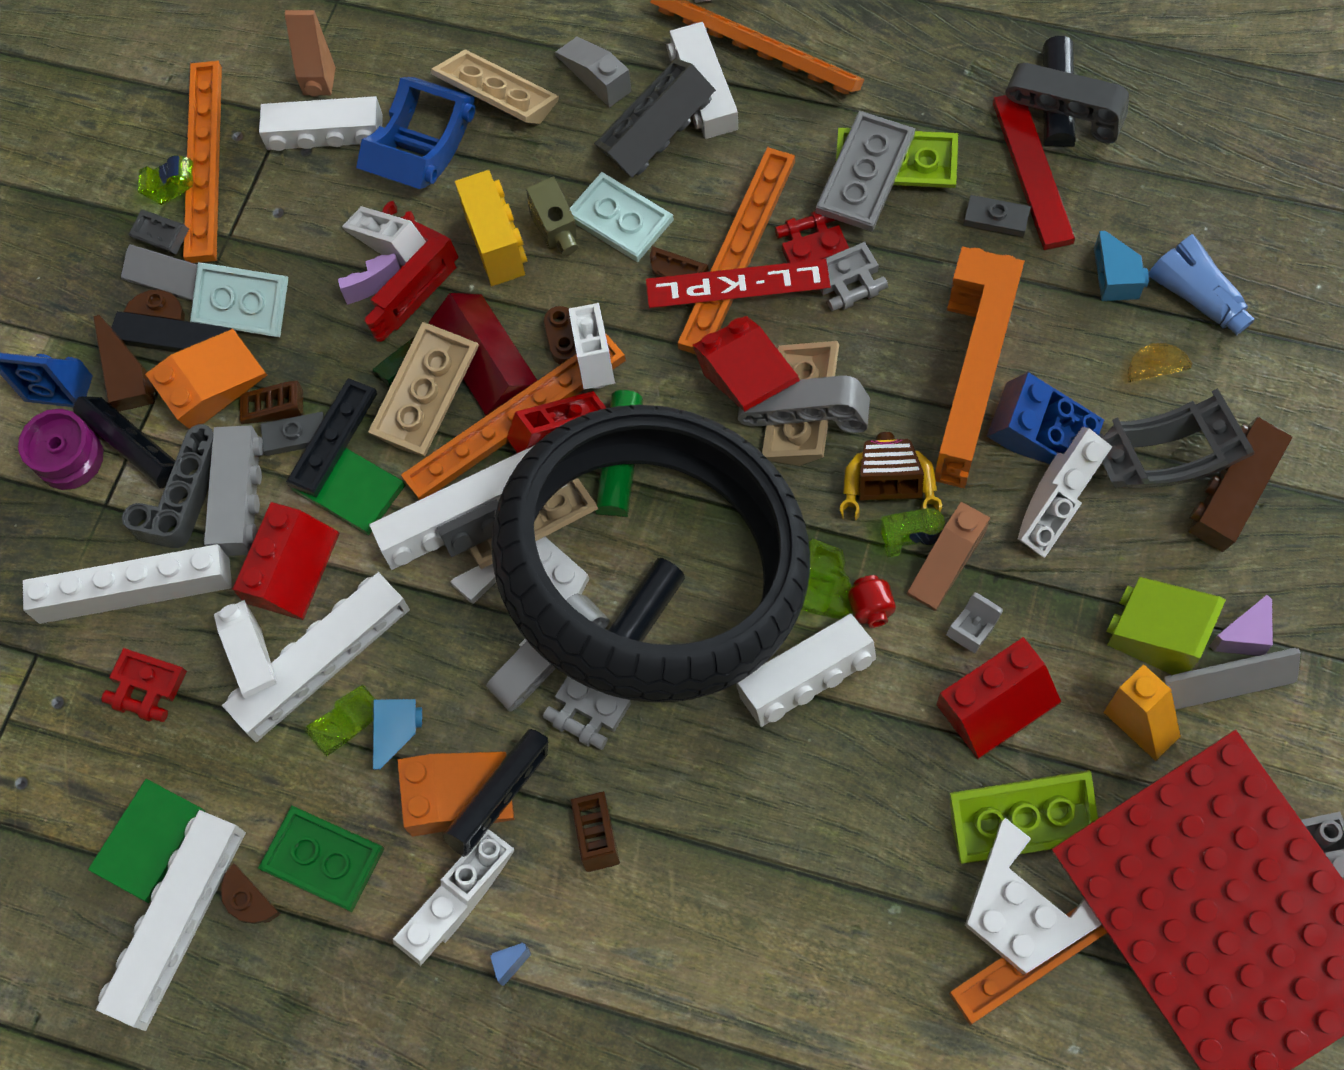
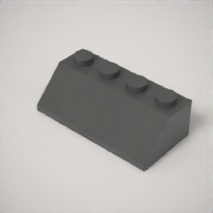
M675 58L594 144L624 173L630 177H633L635 174L639 175L649 166L648 161L655 153L659 154L670 144L669 139L676 131L684 130L691 122L690 117L697 110H702L712 100L711 95L716 90L693 64Z

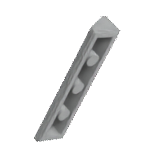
M129 244L121 279L154 290H164L176 297L193 302L198 265Z
M1291 648L1164 677L1162 681L1171 688L1175 710L1293 684L1298 679L1300 650L1299 648Z

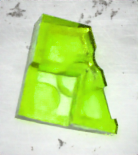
M812 538L809 541V582L801 610L834 619H842L849 614L853 615L848 599V591L852 587L850 579L844 570L846 562L843 550Z

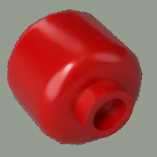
M876 575L857 579L848 593L853 616L859 623L868 624L871 628L885 625L888 622V618L896 610L889 583L879 579Z

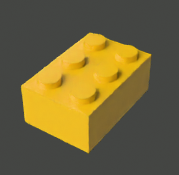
M490 170L456 180L455 185L463 212L491 287L524 276L523 263L528 262L523 248L524 244L518 227L515 228L513 223L514 218L510 206L505 202V195L500 180L494 181Z

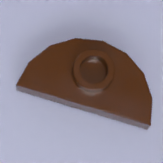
M654 246L651 248L650 263L652 272L656 277L709 271L707 264Z
M148 290L138 294L128 302L123 311L173 320H185V313L179 300L172 293L164 290Z
M233 863L225 873L221 885L222 902L228 913L243 923L251 924L267 923L281 915L243 871Z

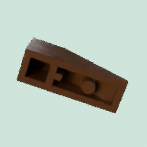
M100 315L93 316L108 403L118 412L155 404L153 393L157 392V390L145 375L147 373L146 369L111 326Z

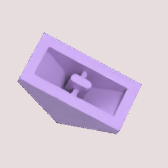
M1268 595L1263 597L1218 634L1209 647L1214 652L1255 656L1266 654L1273 645L1272 599Z

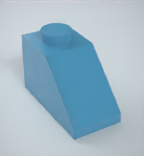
M1099 231L1094 252L1101 301L1139 299L1143 288L1147 287L1149 283V272L1147 268H1143L1141 255L1107 231Z
M382 699L373 701V770H380L416 734V728H422V707H416V699Z

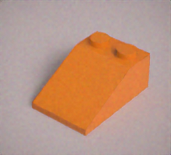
M234 329L171 354L145 374L176 419L189 429L195 425L207 422L267 376L264 369Z
M440 753L397 759L403 825L406 831L412 837L446 831L504 760L507 753ZM512 800L494 823L515 820Z

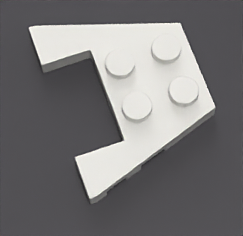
M543 537L537 540L536 546L543 567L563 598L567 600L570 596L577 593L582 595L589 581L588 574L548 538ZM493 564L483 569L477 566L455 577L450 582L458 592L470 603L474 604L496 583ZM524 639L519 646L521 647L527 640Z
M1004 818L998 826L997 835L990 850L987 865L979 882L965 926L1024 975L1099 927L1101 923L1084 899L1072 915L1068 917L1009 868L1031 838L1008 819Z

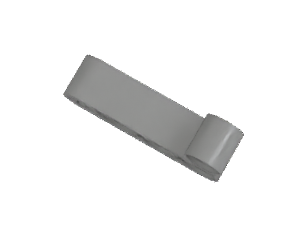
M851 376L802 379L745 412L739 407L737 419L740 423L747 426L834 420L839 428L845 432L861 433L868 428L870 397L861 383Z
M577 593L566 600L574 609L598 626L605 629L609 624V618L587 596ZM526 641L494 674L486 687L510 712L519 707L556 668Z

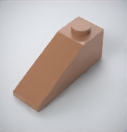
M285 10V20L295 75L303 95H331L336 67L315 10Z
M960 502L917 574L907 595L936 611L986 534L990 517Z

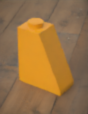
M1143 664L1119 687L1103 713L1157 761L1181 735L1171 688Z

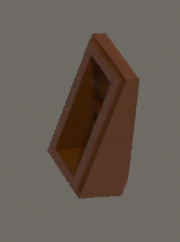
M298 380L245 392L240 396L241 424L276 421L303 415V389ZM284 398H289V403L284 404ZM274 399H278V406L273 407ZM266 400V409L261 410V401ZM249 402H255V412L249 413Z
M605 792L571 799L581 861L585 870L592 872L620 864ZM598 807L601 810L600 812L584 816L581 814L582 811ZM603 821L601 825L584 828L585 825ZM603 835L606 836V838L600 839L589 843L587 842V839L596 838Z

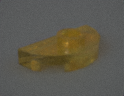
M1151 343L1140 348L1132 357L1128 369L1129 382L1189 370L1193 363L1188 355L1176 346L1166 343Z

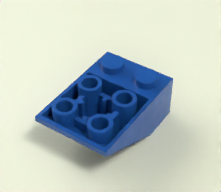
M1027 372L1006 383L987 437L1011 452L1051 464L1057 453L1064 454L1082 427L1090 428L1099 435L1104 419Z

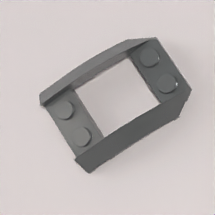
M1218 388L1212 391L1214 396L1196 405L1194 401H1191L1164 414L1140 420L1120 421L1117 417L1112 420L1114 425L1104 436L1102 433L1098 435L1112 446L1102 463L1115 488H1153L1188 483L1222 471L1255 453ZM1202 430L1214 453L1180 466L1145 471L1134 448L1172 442Z

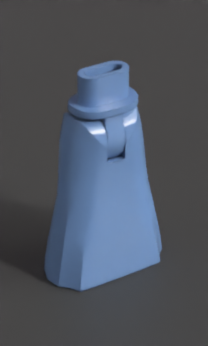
M1193 234L1180 242L1176 249H1171L1163 255L1149 271V277L1185 299L1218 324L1221 323L1220 326L1223 329L1228 327L1238 335L1255 320L1246 311L1248 306L1240 292L1221 273Z

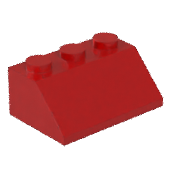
M270 502L232 590L241 601L245 600L248 605L304 620L340 533L299 509Z
M1022 637L940 692L936 705L979 760L1061 704V699L1046 664L1027 640Z

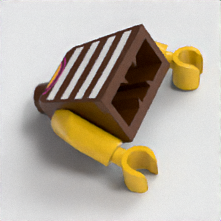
M881 432L876 436V440L866 441L863 452L857 453L845 469L843 494H846V500L840 505L842 519H844V510L847 507L855 508V520L859 518L860 510L856 502V495H859V500L922 498V493H924L925 500L920 507L921 515L924 518L928 516L926 505L931 504L936 508V516H938L942 510V502L934 495L937 487L932 462L920 451L914 449L912 441L908 439H895L891 432Z

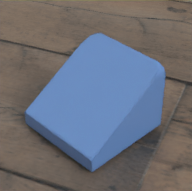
M521 943L490 955L497 981L502 986L510 980L531 955L530 949L526 944Z

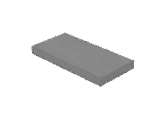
M859 111L816 205L815 213L873 232L915 136L916 128Z

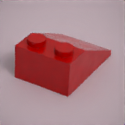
M748 316L732 320L728 326L717 332L705 335L702 340L692 345L704 376L744 412L800 381L796 372L766 333Z

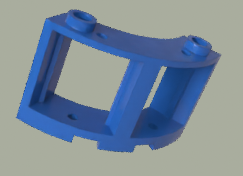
M401 77L394 101L389 110L391 119L385 128L379 126L374 133L361 140L356 168L417 189L434 184L453 158L468 122H471L474 118L475 105L473 104L475 97L415 77ZM421 91L455 101L450 120L440 139L407 129ZM399 146V147H402V148H405V149H408V150H411V151H414V152L423 154V155H425V156L420 157V156H417V155H414V154H411V153H408V152H405V151L396 149V147Z

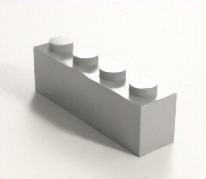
M252 425L214 427L204 545L218 544L227 556L247 555L258 532L254 524L255 514H258L260 510V501L256 493L257 485L261 484L262 481L259 456H262L264 451L263 439L257 435Z

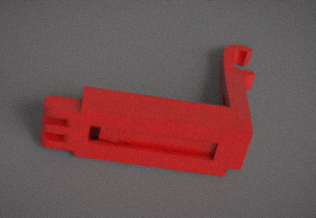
M394 200L384 206L383 213L390 215L397 213V206ZM412 211L406 212L401 218L412 221L426 240V243L370 299L375 308L365 317V323L378 342L384 341L394 330L397 331L457 268L454 262L459 257L451 239L416 222Z

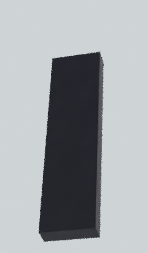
M117 311L111 327L125 345L170 352H179L232 329Z
M350 378L346 380L286 482L289 487L317 498L377 396L375 388Z

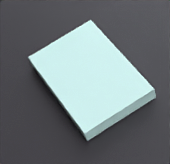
M603 172L597 176L570 207L577 226L636 262H639L673 222V214Z
M198 262L190 322L280 337L289 277Z

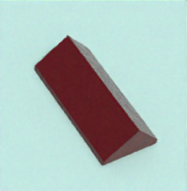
M448 294L428 324L479 344L463 380L487 416L538 380L482 294Z

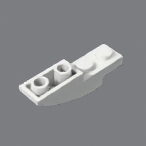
M1082 427L1064 454L1057 453L1041 479L1025 513L1018 540L1043 558L1047 556L1082 504L1077 498L1112 448L1109 443L1090 428Z
M488 829L468 856H461L441 879V886L393 938V944L421 966L442 941L446 943L464 922L500 874L513 854L514 848Z

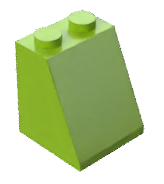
M1139 577L1134 587L1127 585L1119 603L1125 607L1121 616L1114 613L1106 632L1112 635L1107 645L1171 675L1192 671L1204 652L1226 599Z

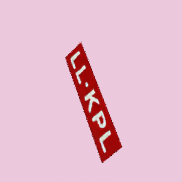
M827 259L646 279L649 308L831 288Z

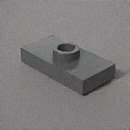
M970 195L963 226L1024 237L1031 206Z
M141 209L129 236L137 241L177 255L189 228L182 223Z
M323 412L261 423L265 455L270 456L305 449L325 417Z

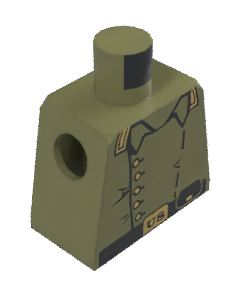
M550 177L526 188L529 213L548 248L553 249L558 246L561 254L564 256L575 252L578 249L574 239L576 238L575 219L555 177Z

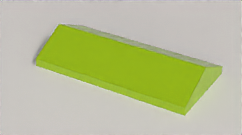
M838 127L836 161L851 128ZM915 131V136L893 185L956 188L958 133Z
M1090 770L950 793L951 824L961 864L988 859L997 835L998 826L1004 818L1008 819L1031 838L1020 854L1049 850L1098 818Z

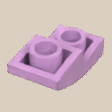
M395 253L380 255L374 259L365 261L366 272L352 273L347 277L338 279L340 290L347 305L376 294L400 270Z

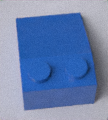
M0 353V375L24 402L74 407L78 397L87 396L93 375L79 359L73 357L57 359L45 354L31 356Z

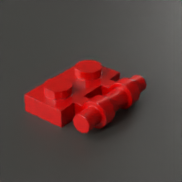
M814 211L811 212V216L799 220L792 218L786 220L785 224L775 227L778 239L789 236L791 240L782 243V251L787 263L825 259L848 249L849 246L840 226L827 228L826 223L835 221V219L817 214ZM815 228L816 233L804 237L800 234L801 231Z
M123 648L109 677L113 682L119 684L115 693L105 690L101 701L111 705L113 710L122 713L127 710L138 714L140 719L149 722L152 720L164 722L167 719L168 710L158 707V703L161 698L173 702L187 671L183 667ZM134 689L146 693L143 701L131 698Z

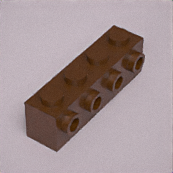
M1260 417L1255 418L1249 425H1241V429L1255 454L1222 470L1219 476L1214 475L1204 490L1208 494L1204 503L1200 501L1189 517L1193 520V523L1188 532L1221 552H1224L1236 542L1293 438Z

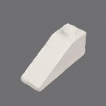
M363 206L342 226L347 233L381 255L395 253L399 265L402 266L426 243V240L412 221Z
M599 303L569 308L583 388L599 389L606 385L615 384Z
M243 600L236 604L227 605L221 611L215 613L214 618L218 634L243 697L248 698L277 684L262 629L246 601Z

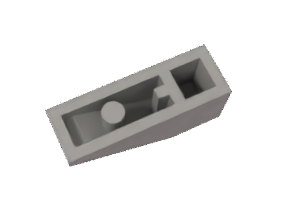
M575 37L555 52V56L608 107H611L631 92L629 69L611 52L579 37Z

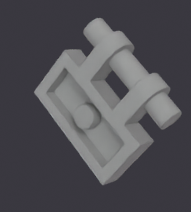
M865 242L825 258L827 259L831 288L820 289L823 295L835 291L837 296L827 300L831 311L840 308L844 310L854 305V302L865 297L868 299L873 298L879 294V291L888 288V283L884 276L873 280L871 275L878 272L879 265ZM859 280L862 286L850 291L847 289L846 285Z
M567 676L555 695L556 701L565 705L564 708L559 712L548 706L543 714V718L553 723V728L561 732L566 730L579 737V742L588 747L593 745L602 750L608 738L598 732L602 726L615 732L630 707L631 701L596 691ZM578 712L591 720L585 726L572 718Z

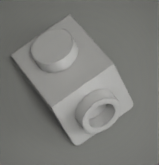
M975 592L970 597L965 609L950 626L946 636L971 652L976 653L993 631L1003 609Z

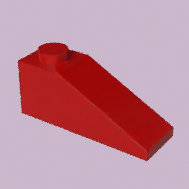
M591 391L516 411L507 440L515 451L519 453L536 445L542 438L568 421L590 412L606 409V406L596 393Z

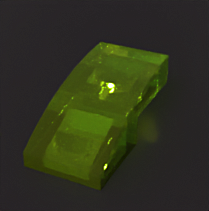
M362 684L335 701V708L307 725L306 733L327 757L355 737L373 721V701L376 699Z

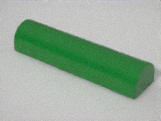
M618 390L611 395L610 408L643 405L642 396L634 391ZM621 464L601 468L596 514L628 517L635 464Z

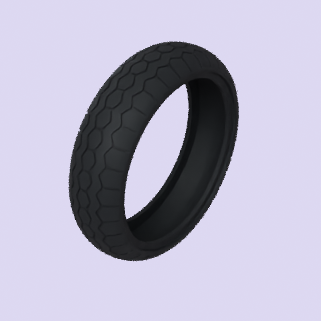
M653 405L617 406L590 412L568 421L542 438L518 463L502 491L494 516L491 540L493 570L500 596L520 633L546 661L560 672L589 688L623 699L642 702L685 701L722 691L740 682L760 668L780 648L798 619L807 593L810 575L808 534L799 505L782 475L756 447L734 431L711 419L684 410ZM621 464H647L687 474L722 495L736 509L749 527L757 543L763 566L764 584L761 603L751 615L732 629L698 642L671 645L652 644L617 635L598 626L579 613L563 598L553 585L543 567L535 541L534 522L539 512L559 489L577 477L596 469Z

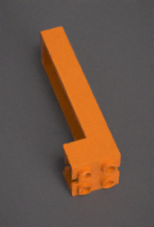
M963 246L961 248L952 285L954 286H952L947 311L976 317L937 460L935 470L936 482L965 489L1025 260L1016 259L1011 255L985 252L980 248Z

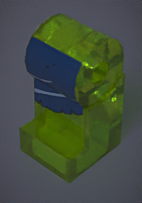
M175 155L169 157L167 163L155 169L148 166L140 169L138 193L160 205L183 194L193 185V161L188 157Z
M926 508L882 516L880 530L887 558L900 555L902 546L919 542L925 545L935 544L945 526L943 514L936 509Z

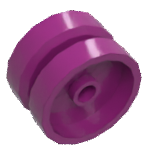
M64 409L46 410L34 416L24 426L18 442V451L22 461L46 484L60 490L76 489L88 483L98 473L103 462L104 448L99 437L74 412Z

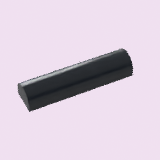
M1054 36L1046 40L1043 45V67L1074 74L1073 41L1066 36ZM1044 110V146L1074 147L1076 142L1075 118Z
M78 397L74 404L73 412L159 488H165L175 460L102 397Z
M657 558L608 631L643 642L684 581L685 575L682 570L664 558Z
M527 730L443 833L444 841L455 852L463 857L468 856L548 755V737L536 730Z

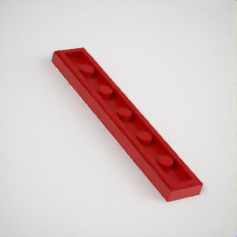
M1006 95L994 97L993 106L1027 204L1031 206L1030 212L1043 250L1074 244L1075 236L1028 106L1015 103Z

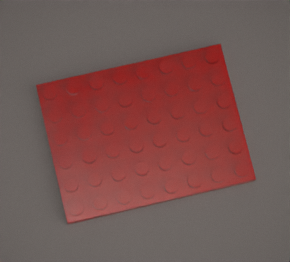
M1237 730L1231 731L1051 848V851L1199 1070H1292L1344 1036V880Z

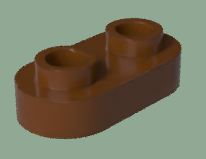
M564 306L551 308L545 314L544 324L552 358L561 365L577 353L569 308ZM557 318H564L560 322L554 321ZM562 344H570L567 348L560 347Z

